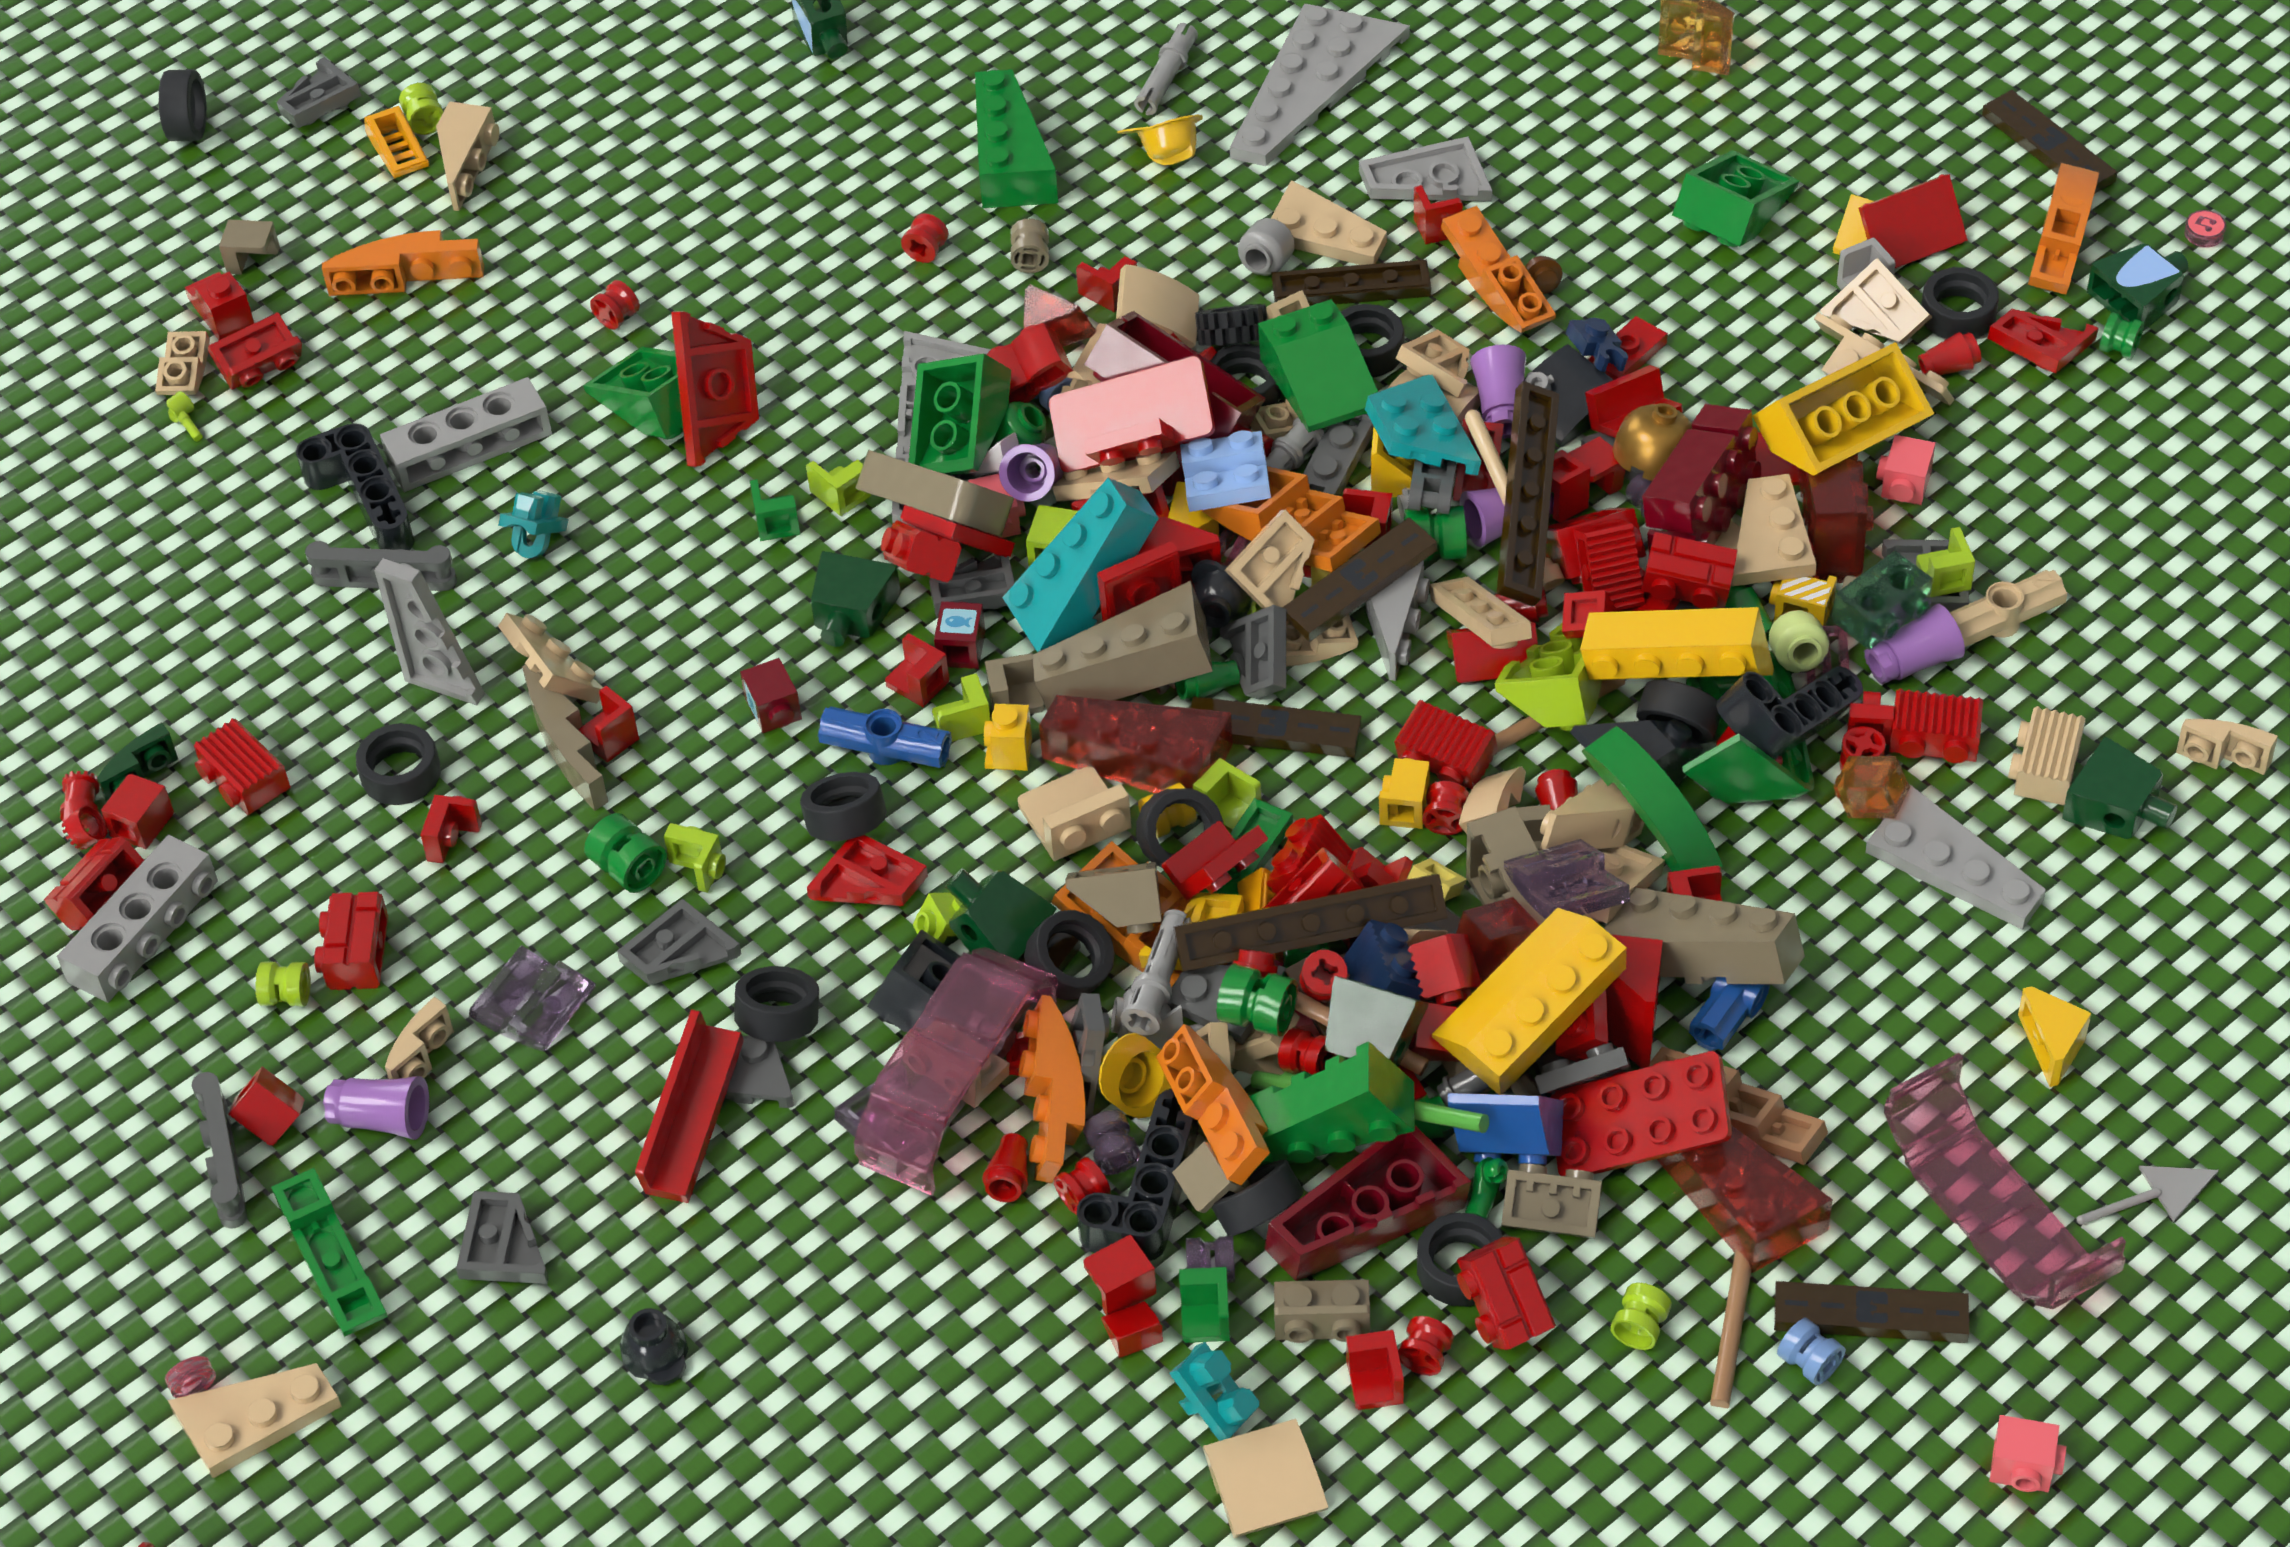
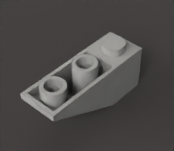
M1424 561L1366 601V613L1389 680L1396 681L1400 665H1407L1409 662L1411 640L1408 639L1410 633L1417 634L1421 618V610L1418 609L1419 603L1426 604L1428 599L1430 579L1424 578Z

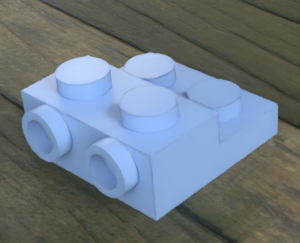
M1241 430L1228 437L1216 439L1203 437L1180 445L1189 512L1271 498L1267 460L1261 431L1250 432Z

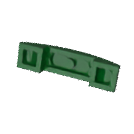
M1615 726L1581 751L1606 785L1609 786L1614 782L1667 852L1661 858L1665 860V863L1672 872L1710 866L1723 867L1712 840L1686 798L1659 764L1626 732Z
M315 1168L272 1186L274 1196L297 1246L343 1336H348L388 1317L369 1276H366L341 1226L332 1202Z

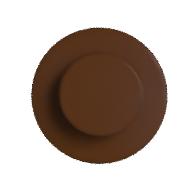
M1534 257L1525 266L1543 294L1550 293L1556 289L1562 280V268L1551 257Z

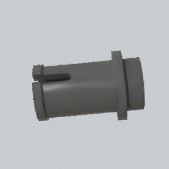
M1468 1068L1452 1078L1448 1075L1442 1078L1443 1083L1437 1086L1439 1095L1447 1107L1448 1093L1479 1094L1489 1088L1485 1082Z

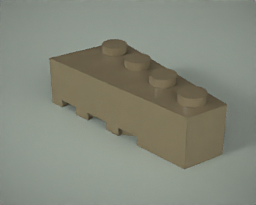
M1191 581L1032 655L1034 681L1050 718L1213 671L1206 617Z
M1516 806L1467 823L1466 879L1509 950L1513 953L1557 908L1567 911L1568 909Z
M1635 887L1613 919L1604 928L1613 935L1663 940L1659 984L1661 977H1684L1686 984H1703L1704 981L1715 977H1726L1727 984H1785L1805 957L1795 913Z

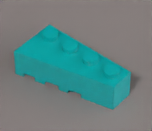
M1108 477L1002 597L1037 652L1095 626L1098 620L1093 616L1101 605L1097 573L1137 556L1159 519L1141 491Z

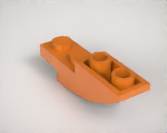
M2064 163L2060 164L2028 285L2067 294L2089 217L2099 172Z
M1477 205L1442 220L1441 229L1460 257L1458 267L1486 304L1504 322L1522 333L1556 318V313L1518 255L1510 257Z
M441 230L397 235L355 247L323 262L322 272L329 296L406 292L407 281L483 277L484 262L478 239L443 240Z
M1042 995L1034 1011L1028 1010L1025 1015L1023 1037H1029L1028 1050H1024L1021 1056L1019 1077L1025 1078L1024 1095L1036 1097L1033 1121L1039 1122L1038 1135L1033 1136L1029 1152V1161L1036 1163L1034 1180L1053 1183L1054 1177L1057 1176L1064 1162L1065 1144L1074 1145L1085 1126V1093L1080 1061L1072 1035L1052 997Z
M1183 1024L1175 1035L1164 1044L1156 1058L1183 1113L1198 1120L1227 1180L1242 1185L1270 1153L1262 1137L1268 1130V1127L1248 1094L1226 1065L1190 1026Z

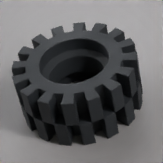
M1235 305L1196 312L1198 345L1213 346L1259 340L1258 323L1267 320L1266 305Z

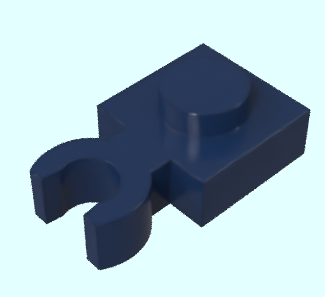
M1589 318L1587 320L1569 321L1566 335L1582 356H1593L1595 358L1594 365L1601 372L1606 371L1608 363L1613 364L1618 371H1624L1628 355L1620 348L1622 341L1604 319Z

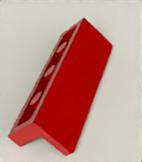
M690 1011L635 1169V1174L645 1194L689 1203L744 1042L741 1032L708 1026L701 1011Z

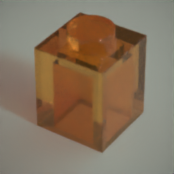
M1848 756L1841 773L1835 780L1834 789L1836 797L1841 801L1848 818H1896L1910 789V785L1896 756Z

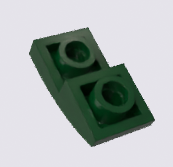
M162 722L127 744L109 761L98 775L97 779L106 802L127 775L133 774L144 778L178 760L170 733Z

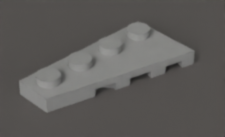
M383 558L374 571L405 682L478 705L485 692L421 571L409 564H399Z
M1909 785L1866 844L1865 853L2022 930L2044 901L2045 888L1911 785Z

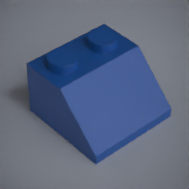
M1448 1093V1107L1487 1114L1489 1117V1127L1485 1133L1454 1128L1459 1152L1474 1153V1162H1480L1486 1157L1502 1159V1154L1519 1155V1164L1547 1165V1156H1561L1563 1100L1526 1095Z

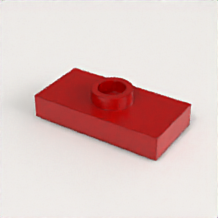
M1635 316L1616 333L1622 341L1620 348L1628 355L1624 371H1618L1613 364L1608 363L1604 373L1615 380L1637 371L1667 344L1668 333ZM1591 356L1588 360L1594 364L1595 358Z

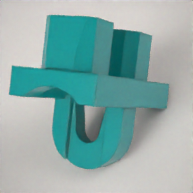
M540 490L534 491L533 494L516 493L513 512L500 514L498 526H514L511 542L513 549L520 556L535 558L543 555L549 546L551 533L567 530L569 519L558 517L561 502L560 495ZM527 532L528 534L536 535L532 546L527 543Z
M1203 1342L1196 1345L1189 1356L1169 1374L1186 1396L1183 1400L1179 1401L1186 1414L1193 1415L1199 1413L1217 1439L1222 1441L1230 1438L1256 1411L1259 1406V1400L1250 1389L1239 1388L1229 1375L1231 1373V1362L1222 1350L1212 1351L1207 1343ZM1222 1392L1216 1400L1212 1398V1395Z

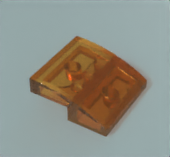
M1661 0L1658 55L1691 59L1692 70L1729 75L1735 13L1712 0Z

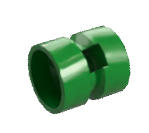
M1463 505L1450 506L1449 514L1437 512L1432 514L1428 508H1421L1420 511L1404 509V520L1410 517L1437 541V551L1423 561H1431L1434 554H1439L1443 560L1466 558L1467 538Z
M613 813L600 820L590 831L585 841V856L605 873H609V876L629 893H638L652 885L661 875L666 864V850L646 833H642V830L622 813Z
M1234 963L1226 971L1220 986L1216 1008L1217 1019L1221 1022L1245 1027L1252 1022L1256 1031L1281 1037L1288 1030L1295 1011L1298 995L1297 981L1293 978L1270 973L1265 978H1262L1261 972L1258 969Z

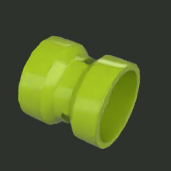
M419 82L410 84L404 88L399 97L402 111L406 115V119L414 133L419 135L432 134L437 131L436 126L444 112L438 103L437 95L429 84Z
M261 962L257 968L255 982L258 1004L260 1006H275L278 1002H287L290 1006H306L311 989V976L308 964L306 962H292L288 966H279L276 962Z
M1633 1283L1626 1289L1622 1299L1624 1308L1615 1314L1611 1324V1332L1617 1340L1628 1347L1639 1350L1652 1349L1660 1335L1658 1325L1667 1319L1672 1302L1662 1290L1647 1283Z

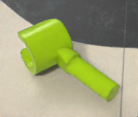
M179 391L166 401L169 408V418L175 423L179 421L193 440L198 442L203 438V435L188 415L194 410V405L185 393Z

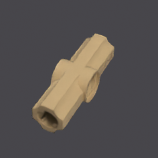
M2045 570L2015 584L2004 581L1994 583L1986 591V597L1950 612V614L1955 619L1961 631L1964 645L1967 647L1991 635L2001 638L2014 635L2020 628L2021 622L2066 603L2067 592L2064 588L2063 580L2055 570Z

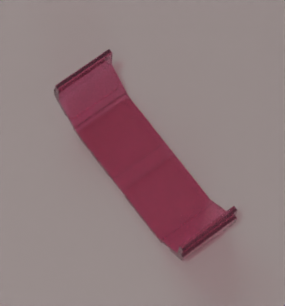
M987 947L974 949L971 955L963 952L926 1004L925 1010L913 1028L907 1032L879 1073L875 1084L870 1090L871 1095L867 1107L862 1114L853 1142L855 1154L859 1159V1165L932 1196L936 1191L933 1165L949 1117L1027 999L1038 1003L1042 995L1051 996L1057 1005V976Z
M1960 1053L1890 1089V1095L1885 1101L1884 1114L1893 1137L1901 1148L1905 1158L1904 1163L1911 1170L1913 1177L1948 1218L1957 1224L1971 1240L1973 1247L2012 1293L2022 1301L2030 1299L2034 1300V1304L2037 1306L2055 1309L2123 1271L2126 1260L2123 1256L2126 1241L2122 1236L2091 1254L2087 1253L1980 1131L1960 1084L1964 1058Z

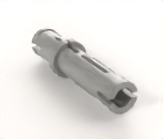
M1187 23L1178 24L1170 41L1161 47L1158 55L1159 60L1134 101V106L1140 113H1143L1147 103H1150L1146 115L1155 114L1177 71L1185 67L1188 61V52L1198 38V32L1192 25L1189 26L1186 34L1182 35Z

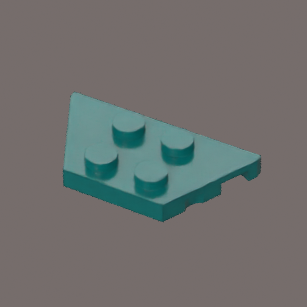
M1425 375L1368 395L1365 411L1389 455L1405 459H1416L1437 467L1441 466L1442 459L1465 464L1466 474H1479L1481 459L1433 375Z

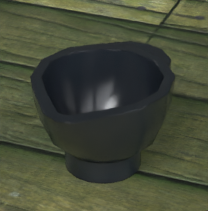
M1206 559L1194 565L1190 577L1206 617L1207 626L1221 628L1227 625L1228 622L1246 616L1250 609L1252 598L1224 571L1228 566Z
M647 1308L635 1313L627 1324L619 1344L623 1366L635 1377L648 1379L653 1384L668 1385L676 1382L682 1377L686 1369L685 1358L689 1350L683 1329L659 1310Z

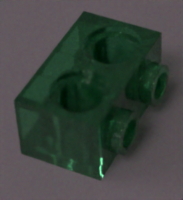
M1895 550L1835 593L1832 622L1870 650L1882 640L1887 641L1891 639L1901 626L1912 618L1917 619L1928 610L1931 604L1930 594L1933 578Z

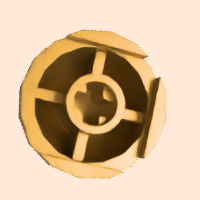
M1660 403L1638 407L1624 418L1617 432L1612 448L1614 458L1627 471L1630 472L1633 466L1644 471L1642 478L1653 481L1688 429H1692V423L1682 412L1669 404Z

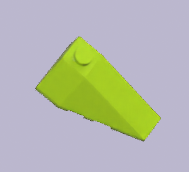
M1561 623L1549 632V642L1543 645H1532L1526 650V660L1522 663L1513 660L1508 663L1494 684L1496 692L1543 727H1559L1561 730L1569 731L1574 726L1587 725L1597 706L1602 680H1589L1580 650L1583 638L1566 639L1562 633Z

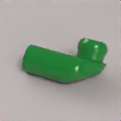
M1486 1157L1476 1165L1472 1193L1465 1213L1475 1214L1488 1219L1500 1188V1183L1505 1182L1507 1179L1509 1168L1503 1159Z

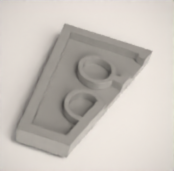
M1469 136L1359 161V173L1370 199L1414 200V187L1422 185L1429 200L1460 198L1461 201H1492L1491 186Z

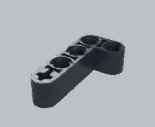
M357 423L347 424L309 437L298 444L296 456L307 487L313 490H323L348 482L378 548L411 550L414 545V536L406 507L366 426Z
M1838 666L1791 696L1783 699L1763 676L1749 671L1739 678L1717 700L1716 707L1722 719L1735 734H1741L1776 760L1833 723L1850 707L1851 703H1854L1861 697L1863 686L1859 678L1851 670Z
M1172 1088L1162 1092L1155 1102L1128 1197L1106 1193H1092L1080 1200L1077 1206L1079 1240L1087 1251L1096 1253L1131 1234L1149 1261L1155 1260L1163 1254L1182 1192V1188L1172 1172L1193 1153L1198 1135V1120L1183 1113ZM1152 1192H1161L1158 1194H1150ZM1096 1222H1105L1103 1224H1093ZM1149 1230V1232L1140 1233L1138 1231Z

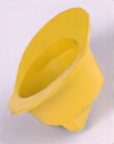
M1199 114L1183 116L1150 127L1117 131V134L1138 133L1148 156L1154 162L1161 165H1174L1195 155L1197 142L1195 123L1202 120L1203 116Z
M1137 1033L1126 1034L1115 1041L1107 1053L1101 1057L1099 1085L1101 1093L1106 1100L1129 1116L1138 1119L1150 1117L1158 1096L1165 1090L1171 1089L1156 1058L1161 1049L1146 1037Z

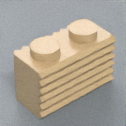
M2037 706L2033 708L2030 722L2021 721L2016 746L2024 748L2022 754L2013 753L2008 775L2009 779L2016 780L2014 795L2065 805L2067 791L2071 786L2083 735L2085 718L2082 715L2077 717L2073 713L2068 715L2065 711L2059 713L2057 710L2050 711L2048 708L2042 710Z

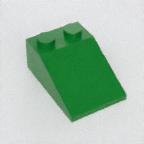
M1732 150L1686 173L1672 216L1683 220V224L1689 229L1695 231L1705 230L1716 235L1717 240L1724 245L1740 247L1756 238L1796 190L1799 180Z
M1332 299L1258 323L1260 359L1308 433L1367 413L1365 407L1368 395L1377 393L1378 390L1348 322Z
M640 347L583 385L587 394L644 435L668 440L684 432L676 354L673 351Z
M984 353L918 364L908 463L949 476L978 472L1008 409L1011 369Z

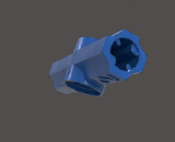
M825 707L820 718V728L818 731L819 743L866 752L869 758L879 765H892L900 760L937 768L945 767L952 742L950 731L902 722L900 715L890 709H879L870 714H864L835 707Z
M1716 977L1711 988L1710 997L1690 1023L1689 1034L1695 1038L1699 1046L1709 1051L1714 1049L1723 1050L1745 1018L1749 1017L1752 1019L1760 1011L1768 995L1770 984H1727L1726 977Z

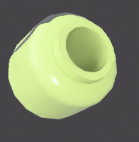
M1802 610L1789 611L1775 620L1769 631L1770 647L1778 663L1788 671L1806 673L1814 670L1824 662L1829 652V639L1819 620L1811 613Z

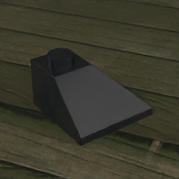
M1675 719L1670 721L1645 720L1577 725L1570 732L1586 748L1612 728L1618 726L1659 764L1677 788L1686 776L1683 773L1682 766L1697 758L1703 750V747L1691 736V729L1683 722Z
M921 929L891 969L867 1007L876 1012L882 1020L897 1026L904 1032L927 1030L937 1019L950 1027L963 1026L995 979Z

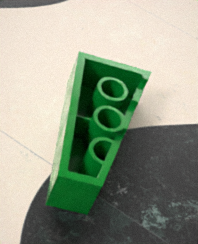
M1013 70L975 72L978 163L982 209L1059 203L1055 166Z
M1369 1041L1357 1046L1356 1055L1345 1060V1057L1337 1055L1325 1061V1070L1311 1075L1303 1071L1292 1076L1291 1085L1284 1089L1271 1086L1249 1096L1268 1127V1130L1262 1137L1270 1153L1256 1169L1277 1160H1287L1289 1164L1307 1163L1318 1156L1333 1152H1349L1355 1149L1356 1146L1375 1141H1391L1398 1135L1415 1131L1414 1081Z

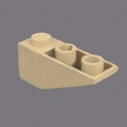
M449 101L436 128L453 210L459 211L465 198L472 194L474 181L479 171L484 170L491 147L495 146L498 142L499 126L494 122L491 107Z
M1601 778L1594 784L1587 785L1575 797H1569L1557 809L1550 810L1546 814L1540 827V834L1544 836L1539 852L1550 854L1623 847L1641 834L1644 822L1613 782L1607 786Z

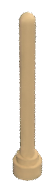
M1470 410L1465 415V422L1505 506L1508 473L1481 414L1477 410ZM1545 556L1543 585L1545 592L1562 584L1565 578L1559 565L1553 563L1551 558H1546Z

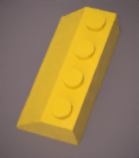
M1894 342L1775 401L1752 415L1772 453L1814 476L1932 416L1934 412L1899 346Z
M1759 607L1589 613L1580 648L1589 680L1743 676L1749 671L1764 676L1773 675L1774 672Z
M1557 908L1432 1033V1038L1498 1095H1502L1626 969L1627 947L1592 918Z

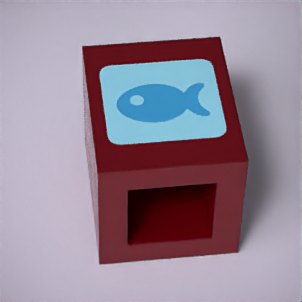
M941 601L934 636L935 648L946 653L948 667L979 669L986 632L983 604Z
M780 658L740 671L745 700L762 733L783 728L793 722L802 720L798 692Z

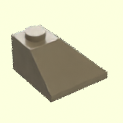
M1156 862L1068 873L1065 879L1066 888L1116 927L1127 926V933L1154 930L1153 923L1162 922Z

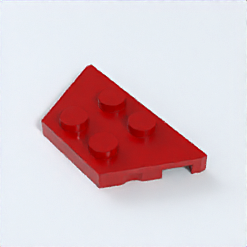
M673 311L671 315L687 466L697 467L703 465L706 462L704 458L718 447L724 448L733 441L739 431L748 429L759 420L751 339L737 333H729L723 327L694 318L688 312Z

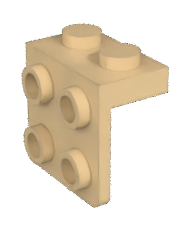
M1093 767L1081 768L1025 792L1018 797L1019 809L1053 861L1131 828L1128 793L1122 784L1108 789Z

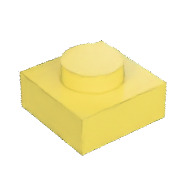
M1431 858L1413 865L1407 878L1412 879L1439 874L1444 901L1460 895L1467 881L1463 876Z

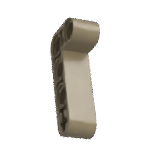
M871 450L867 452L855 488L1002 537L1014 498Z

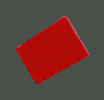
M1941 174L1932 180L1858 207L1867 240L1874 237L1894 259L1895 268L1957 244L1961 245L1968 240L1950 174Z

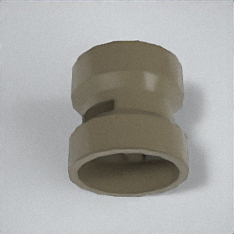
M1033 218L1017 221L1010 231L1012 245L1011 264L1015 269L1024 273L1042 271L1049 262V248L1047 246L1049 243L1048 227L1045 223Z

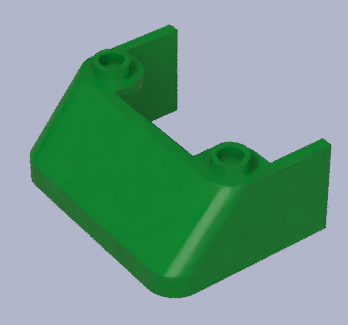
M1770 651L1774 672L1773 675H1764L1763 677L1783 699H1786L1795 693L1793 679L1790 672L1778 663L1775 654ZM1742 676L1688 677L1686 685L1700 689L1718 700ZM1722 717L1716 730L1717 740L1728 728V724ZM1738 733L1682 766L1684 774L1708 790L1714 799L1721 800L1727 804L1797 799L1814 789V779L1806 740L1782 755L1783 762L1781 765Z

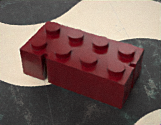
M1135 311L1106 325L1084 364L1094 371L1093 375L1096 379L1103 382L1191 356L1198 357L1204 365L1215 423L1214 433L1205 437L1210 439L1228 437L1239 431L1242 427L1249 428L1266 399Z
M1711 404L1703 406L1691 424L1692 429H1688L1642 495L1646 527L1668 530L1650 529L1648 531L1649 552L1654 532L1715 545L1722 532H1727L1732 517L1738 509L1744 506L1748 479L1761 477V463L1756 460L1755 450L1758 441V430L1756 427H1753L1752 410Z

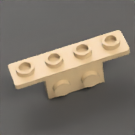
M1818 312L1814 317L1815 322L1822 331L1840 341V344L1821 369L1826 376L1884 348L1882 342L1868 333H1864L1862 337L1851 331L1853 327L1835 314H1832L1829 319ZM1903 354L1921 389L1950 406L1954 398L1947 389L1949 383L1932 371H1928L1925 375L1914 369L1917 364Z

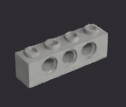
M526 377L380 434L386 461L402 490L406 492L552 435L547 408L530 379Z
M167 835L57 955L67 983L107 1003L119 990L125 988L135 972L147 959L156 954L162 942L175 928L180 927L184 923L190 911L202 898L208 896L213 890L218 879L209 854L173 836Z

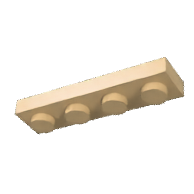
M1467 576L1430 584L1431 601L1493 648H1512L1518 644L1517 641L1532 638L1531 622L1470 577Z

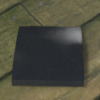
M1566 344L1532 371L1542 372L1546 376L1551 374L1555 380L1550 385L1551 391L1560 394L1555 441L1560 447H1563L1591 429L1585 392L1613 381L1606 373L1599 371L1593 363L1569 344Z

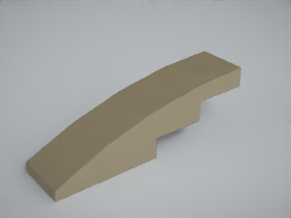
M527 665L522 666L537 726L552 758L570 785L596 811L608 803L603 776L596 770L591 742L578 731L583 726L579 709L563 694L544 689L539 683L543 676L542 674L531 671Z

